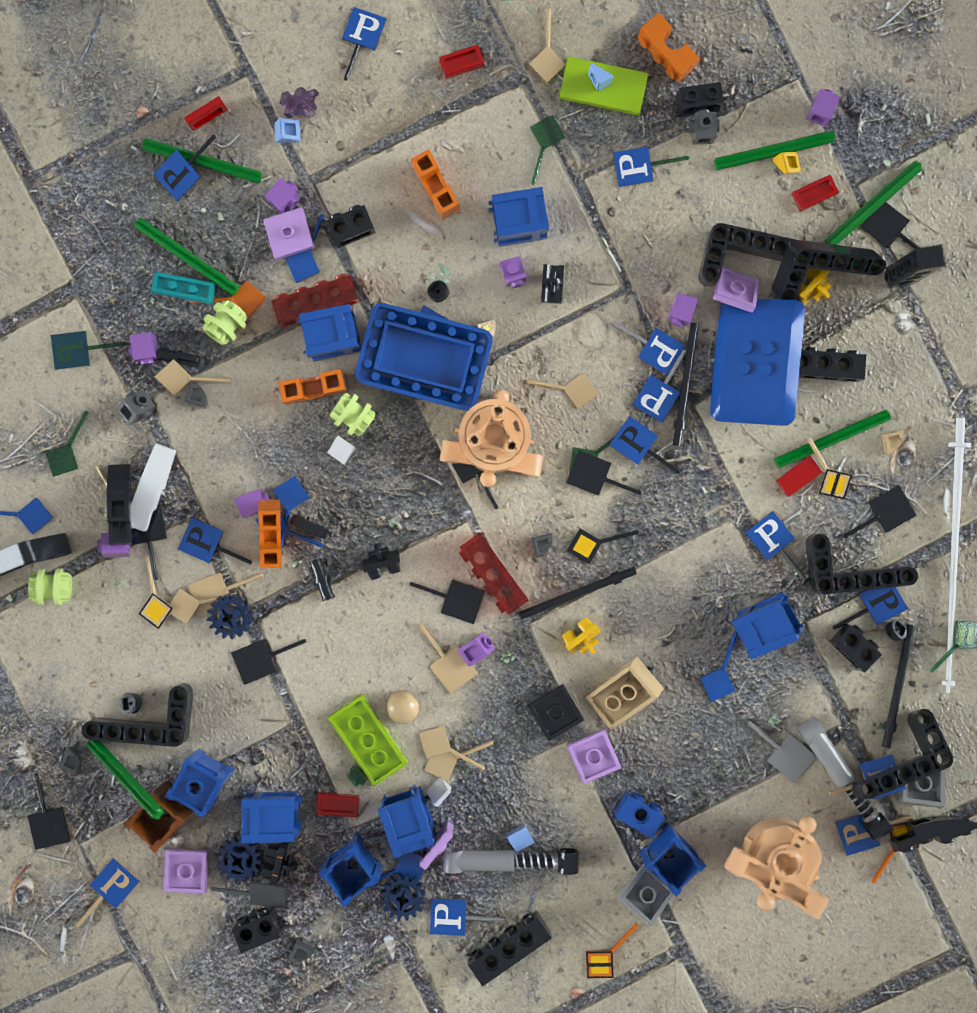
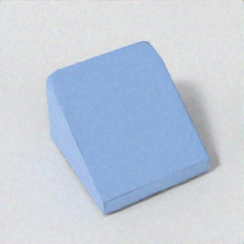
M594 64L590 65L588 75L596 90L600 91L612 84L613 76Z
M279 118L275 122L276 143L300 142L299 120Z
M525 824L506 833L509 842L516 852L535 843Z

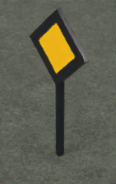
M579 529L567 552L590 564L602 543L638 534L639 531L635 530L599 540L586 531Z

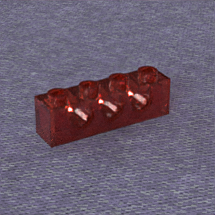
M347 274L337 275L335 280L329 282L327 280L319 281L310 288L300 287L295 290V293L289 295L287 293L279 294L275 297L276 299L271 300L278 324L282 328L296 324L297 320L300 319L299 314L360 303L353 278ZM333 289H340L339 296L334 298L330 296V292ZM314 295L320 296V301L317 304L311 303V298ZM299 301L301 304L298 310H291L292 303Z
M478 533L460 546L462 551L459 554L465 562H471L474 567L471 571L477 579L482 578L486 583L483 587L489 596L494 594L498 600L495 604L502 614L506 611L510 615L529 601L481 533ZM477 552L485 553L486 561L479 564L474 560V555ZM489 569H496L499 575L496 580H489L486 573ZM508 586L511 590L510 595L507 597L500 596L498 593L499 588Z

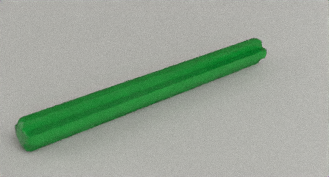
M831 130L718 157L714 160V166L716 170H721L775 157L780 153L796 152L830 144L836 139L835 133Z
M145 138L142 143V148L145 151L165 157H170L178 150L189 161L196 153ZM202 154L192 163L196 166L255 183H260L262 179L260 171Z
M918 161L912 162L824 240L825 243L838 245L923 169L922 164Z
M142 218L136 220L134 227L231 295L237 294L240 287Z
M883 410L813 442L818 451L887 422L891 419L888 410ZM808 443L776 457L774 462L778 468H782L815 452Z
M89 740L87 747L152 818L159 819L164 813L163 808L101 741Z

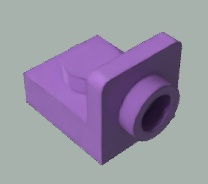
M520 256L500 261L506 287L517 288L523 286L527 276L524 273Z
M482 632L476 638L461 646L458 652L470 667L487 657L495 648L492 640Z

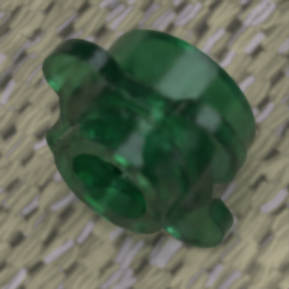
M352 766L350 772L347 773L349 780L356 787L360 784L363 786L366 782V775L361 768Z

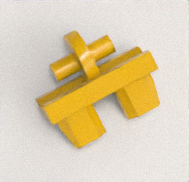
M810 268L807 271L805 278L810 280L811 283L808 286L803 283L797 296L804 306L811 299L815 302H818L820 298L828 300L830 297L828 290L831 285L826 282L829 280L827 276L829 270L822 269L821 271L820 269Z
M584 618L578 623L583 633L576 637L570 629L562 635L567 644L566 648L571 654L578 649L582 655L588 650L594 654L596 651L593 647L599 643L594 637L601 631L596 623L593 624L589 619Z

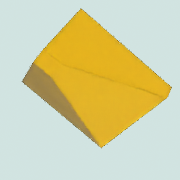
M796 152L780 153L772 158L773 162L784 174L801 172Z

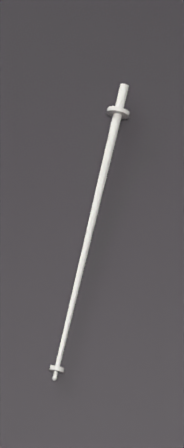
M956 418L955 442L948 443V447L955 448L947 669L946 680L941 682L942 685H946V693L950 692V686H955V681H951L963 454L964 448L971 447V443H964L965 418Z

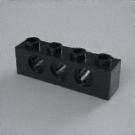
M943 245L916 248L886 267L884 279L888 283V287L895 288L913 285L945 267Z
M806 347L801 352L804 366L800 367L799 378L860 382L865 380L867 355L860 354V351L857 350L839 353V349H826L825 352L818 351L816 347ZM819 358L825 362L824 368L818 366L817 361ZM839 360H842L845 363L844 370L839 368Z
M537 911L534 913L529 912L522 917L521 922L508 926L499 937L494 936L485 947L475 949L469 955L468 966L483 987L551 940V931ZM528 931L531 935L528 938H524L521 936V933ZM507 943L514 945L510 950L505 949L503 946ZM490 955H493L497 959L491 962L488 961L486 958Z

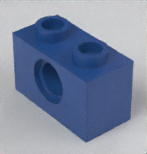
M626 791L614 811L615 817L653 839L665 818L661 812L662 808L653 802L650 804L644 802V798L636 792L630 794ZM638 809L645 810V814L643 816H635V812Z

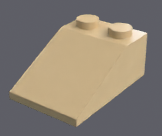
M636 656L585 698L612 730L656 700L664 688L638 656Z

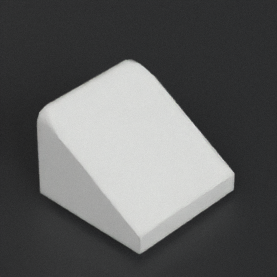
M337 436L327 453L345 465L356 447L340 436Z
M439 777L427 790V794L435 806H439L451 793V786Z

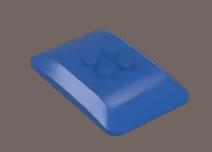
M757 299L753 313L725 303L721 304L710 414L714 420L719 422L787 426L794 421L805 321V306L802 302L798 300Z
M378 303L373 306L355 370V377L364 385L468 411L477 404L493 337L489 331L386 303Z

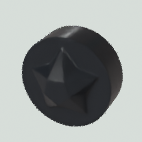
M434 281L429 285L427 293L432 301L442 302L448 297L449 288L443 281Z
M894 619L886 624V633L892 640L899 641L907 636V628L901 620Z
M126 693L120 701L121 710L126 714H135L142 706L141 697L137 693Z

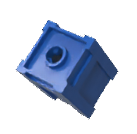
M543 187L492 195V201H489V205H492V208H489V212H493L496 228L494 236H497L494 239V243L498 242L499 247L548 238L549 223Z
M350 304L299 314L300 319L297 320V323H301L306 350L303 353L307 354L308 358H312L314 362L360 353L361 344L355 313L351 309Z
M781 592L741 609L737 612V617L732 620L751 660L799 640V634L802 632L804 623L800 624L787 600L790 597L789 594L785 595L784 592Z
M198 749L185 759L181 771L165 797L172 801L180 802L196 811L195 814L203 818L215 806L219 799L217 796L226 780L233 774L235 768L218 762L206 755L205 751ZM198 782L201 790L194 789L190 784Z
M414 784L413 789L391 797H387L386 794L383 796L384 799L381 800V807H378V812L394 858L435 845L434 836L437 835L421 786L416 787Z
M298 791L247 792L246 797L241 799V843L294 842V838L298 837V830H302V821H298V805L302 804V796H298Z
M667 822L662 827L663 830L647 847L644 846L639 853L645 867L651 872L654 871L677 897L682 892V888L698 871L701 872L706 867V864L697 850L684 840ZM674 849L672 857H664L667 850Z
M358 833L351 841L324 859L318 874L323 880L325 879L339 897V902L344 908L367 887H372L379 882L383 865L379 860L376 861L363 843V838ZM350 859L358 861L357 868L349 866Z

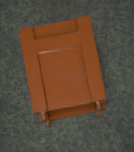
M167 780L152 791L150 795L170 816L162 814L159 819L152 818L141 807L123 824L128 830L132 829L149 845L148 848L154 853L173 836L194 812V810L180 802L172 801L165 797L168 790L172 787Z

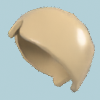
M399 690L392 693L389 697L387 711L394 722L407 724L414 721L418 716L419 704L411 692Z

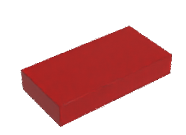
M478 44L439 57L445 79L485 66Z
M220 96L184 117L192 131H195L228 109Z
M830 174L793 191L791 194L801 212L838 195L839 191Z
M808 456L775 481L786 496L790 497L820 475L822 471L813 458Z
M318 792L316 815L357 818L360 795Z

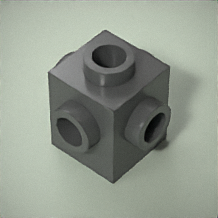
M700 110L694 114L692 120H689L688 130L689 133H692V144L714 143L717 138V132L720 129V121L716 119V112Z
M141 390L137 393L130 392L127 394L116 410L130 426L138 421L145 422L152 416L151 412L155 405L152 399Z

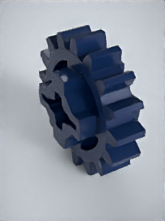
M227 593L224 598L219 596L217 601L211 602L213 608L207 610L211 614L207 621H212L213 623L209 626L210 629H217L215 635L221 632L223 639L228 635L230 639H234L236 634L241 637L243 631L247 632L250 629L247 624L253 623V620L249 617L254 613L248 611L251 604H244L246 598L238 600V594L233 595L231 598L230 594ZM232 614L233 618H228L227 615ZM241 614H243V621H242V622H241V620H240Z
M235 835L231 838V841L225 840L224 846L221 845L218 851L220 853L216 856V859L220 860L216 867H222L223 869L220 874L226 873V880L234 877L235 883L238 882L239 878L243 882H246L248 876L252 879L255 872H258L260 869L258 864H261L263 861L262 858L258 857L261 855L262 850H256L258 843H241V837L238 840ZM226 855L229 857V862H228V863H227V860H226ZM236 857H242L243 860L238 861Z
M398 873L397 879L391 876L389 879L390 883H384L383 887L385 889L381 890L380 895L383 898H381L380 903L386 904L384 912L391 911L390 918L397 915V921H400L401 916H404L405 920L408 921L409 915L415 918L417 916L416 910L422 911L423 906L421 904H425L426 898L422 896L426 894V890L421 889L423 886L422 882L416 883V876L410 879L409 873L405 877ZM402 884V885L399 886L398 888H393V887H395L396 885ZM405 890V899L402 904L401 894Z

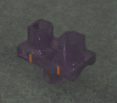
M304 87L297 88L294 95L288 91L283 92L279 103L285 107L284 115L287 118L300 114L305 118L314 117L315 110L317 109L315 98L319 92L316 89L307 91Z

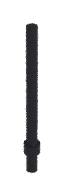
M691 323L677 419L674 420L673 429H675L673 446L681 447L682 435L687 423L685 422L699 328L698 323Z
M634 567L621 572H613L609 577L518 612L522 620L608 585H617L622 583V580L636 575L637 572Z
M907 624L906 626L907 636L903 641L888 718L883 726L885 732L882 746L886 748L891 747L893 733L896 732L898 725L896 724V718L916 627L914 625Z

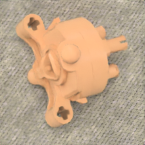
M499 389L494 392L493 399L481 401L467 411L461 421L460 428H455V432L459 433L460 442L443 440L439 461L473 465L479 470L484 471L480 476L481 484L485 487H491L496 482L494 473L512 471L523 475L540 477L543 456L526 453L529 445H534V440H530L529 422L517 406L508 402V392Z
M810 816L802 817L799 820V824L783 817H771L758 822L747 833L742 850L734 847L724 865L731 873L755 882L764 892L757 900L759 908L763 911H770L774 908V899H786L800 907L810 916L819 919L829 901L825 895L809 887L815 879L818 880L820 877L817 874L822 860L820 848L815 839L810 835V833L816 830V822Z

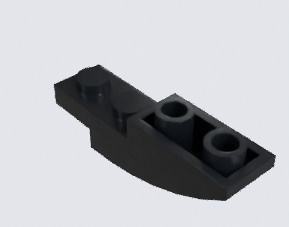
M130 464L108 465L107 522L110 546L132 544Z
M955 816L925 817L905 823L908 832L889 839L892 848L900 852H909L914 849L913 846L930 843L933 839L943 844H949L955 841V838L958 836L972 834L977 829V822Z

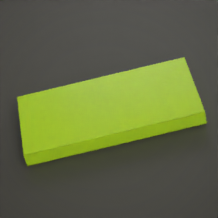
M568 56L559 99L639 116L649 73ZM594 64L613 76L612 84L600 91L596 90L588 75L590 65Z
M363 694L327 717L373 787L408 764L407 759Z

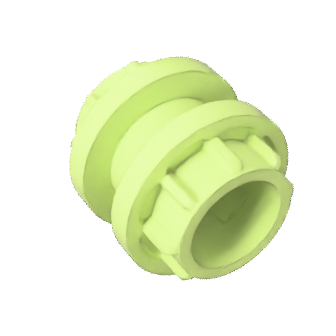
M229 300L222 303L217 302L213 307L216 314L214 316L209 314L205 316L203 330L209 337L221 345L228 342L233 343L237 338L233 332L236 329L244 330L247 315L240 307Z
M345 393L330 413V417L335 420L334 424L336 426H339L341 423L349 427L347 431L349 435L354 433L357 436H361L374 419L375 412L370 409L372 405L366 403L364 407L358 404L356 401L359 396L356 394L351 396Z
M39 569L38 572H33L28 582L29 599L37 602L38 605H46L47 599H53L55 605H62L63 601L71 599L72 576L68 572H64L63 569H56L54 575L48 574L47 569Z

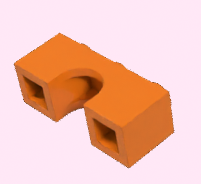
M658 12L640 28L638 40L643 48H647L652 53L653 59L658 64H662L666 69L667 75L679 83L697 67L700 58L687 43L677 50L666 46L665 40L670 36L673 27Z
M428 149L411 158L412 167L441 220L459 212L460 204L450 186H447L439 166L430 150Z
M341 369L323 372L319 376L312 378H295L278 382L282 402L286 405L347 393L344 373Z
M258 500L260 568H282L280 500Z

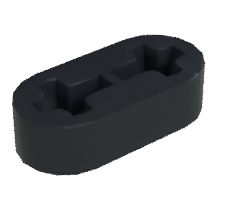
M293 514L290 521L291 525L322 539H326L329 529L297 514Z

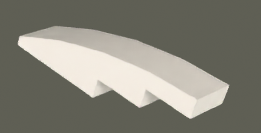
M155 444L131 504V524L133 528L144 532L148 530L152 513L156 510L161 492L166 487L176 450Z

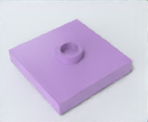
M302 207L263 219L275 260L315 248Z
M722 267L721 275L716 283L713 300L753 313L756 307L761 280Z
M604 728L566 745L583 785L622 768Z
M449 821L434 836L435 845L425 847L422 851L419 864L424 870L427 869L437 855H440L445 850L447 843L453 837L454 825Z
M167 848L165 850L163 892L205 894L207 892L209 849Z

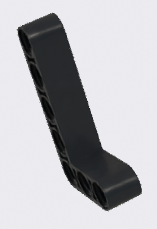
M724 223L715 224L707 235L698 275L699 282L703 286H712L719 279L726 249L782 262L788 245L796 239ZM714 231L721 232L723 238H716L714 235ZM734 236H740L743 239V243H737ZM755 240L761 241L763 248H758L755 245ZM776 244L781 245L783 253L775 249ZM715 251L718 254V259L711 258L709 252ZM705 271L712 272L714 279H708L705 276Z
M795 240L788 245L772 285V292L779 300H796L809 268L876 276L885 270L886 261L872 249Z
M61 533L31 539L1 550L0 576L32 563L55 559L73 553L67 534Z
M811 534L806 539L810 586L816 593L835 594L910 586L918 580L917 571L912 567L906 566L834 573L829 538L824 534ZM816 538L821 540V546L818 549L814 546ZM821 558L824 565L821 569H818L816 562ZM906 570L908 572V578L904 581L902 579V573ZM883 573H886L888 576L885 583L881 580ZM863 575L867 577L865 585H862L860 582ZM842 577H845L847 583L842 588L839 582ZM822 579L826 582V587L823 590L819 588V582Z
M181 683L170 690L166 723L94 718L84 723L81 729L82 735L88 740L177 747L189 738L193 689L189 684ZM178 689H182L184 691V699L178 697ZM176 710H180L183 713V719L176 717ZM92 724L97 726V733H94L92 731ZM112 726L118 728V735L112 732ZM133 727L139 730V737L133 734ZM154 729L160 732V738H156L153 735ZM174 731H178L181 734V740H177L174 737Z
M920 709L912 711L907 719L922 755L854 782L852 793L857 799L876 798L952 766L953 755L934 714L930 710ZM919 714L923 717V724L918 719ZM928 735H931L933 739L932 744L928 741ZM938 754H939V755L941 756V758H942V763H941V764H940V763L938 762V760H937ZM919 762L923 764V771L919 769ZM901 769L905 772L904 780L900 776ZM882 777H884L887 782L885 787L881 784ZM864 784L868 788L867 795H865L862 791V786Z

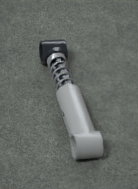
M813 716L796 728L797 732L805 743L809 745L835 785L840 788L854 784L855 775L829 740L819 721ZM852 789L845 791L846 796H849L851 799L850 802L854 803V808H857L859 814L862 815L864 820L862 823L863 827L875 842L893 830L881 812H877L874 807H871L870 801L857 799L853 795Z
M446 847L443 851V871L451 874L463 871L514 872V867H517V869L520 867H524V869L527 867L532 869L539 867V869L546 868L547 870L553 868L554 870L558 869V872L564 875H575L579 872V850L574 848H561L558 850V853H550L549 855H546L544 852L542 855L537 852L535 854L530 852L528 854H523L522 852L516 854L514 850L463 849L461 847Z

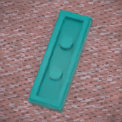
M155 272L151 292L153 294L213 305L217 285L212 282Z

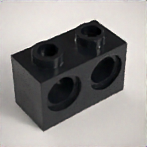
M721 82L679 88L675 97L678 117L692 116L700 110L719 112L724 103Z
M365 205L352 206L348 212L343 214L335 213L329 217L330 219L326 220L337 248L376 233ZM358 217L365 218L364 223L361 225H356L355 220ZM339 225L346 226L345 231L342 233H337L336 228Z
M845 624L828 642L857 670L865 673L882 656L877 650L879 646L871 639L867 640L863 636L864 632L857 625ZM851 634L853 640L847 645L845 639L847 635ZM867 649L868 654L866 658L862 659L861 651Z
M264 907L255 913L256 915L251 917L245 915L236 920L232 933L241 953L275 940L282 935L284 929L275 907L270 909ZM262 921H269L271 927L264 926ZM243 929H249L252 935H246Z

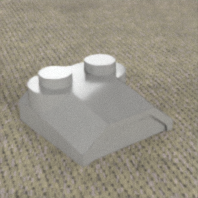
M919 762V769L923 771V764ZM901 769V777L904 780L905 772ZM945 769L905 785V790L897 792L901 803L944 808Z
M643 864L628 884L621 887L617 898L635 916L648 926H652L674 894L661 879Z

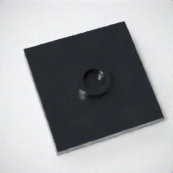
M563 683L527 704L548 741L584 721L583 716Z

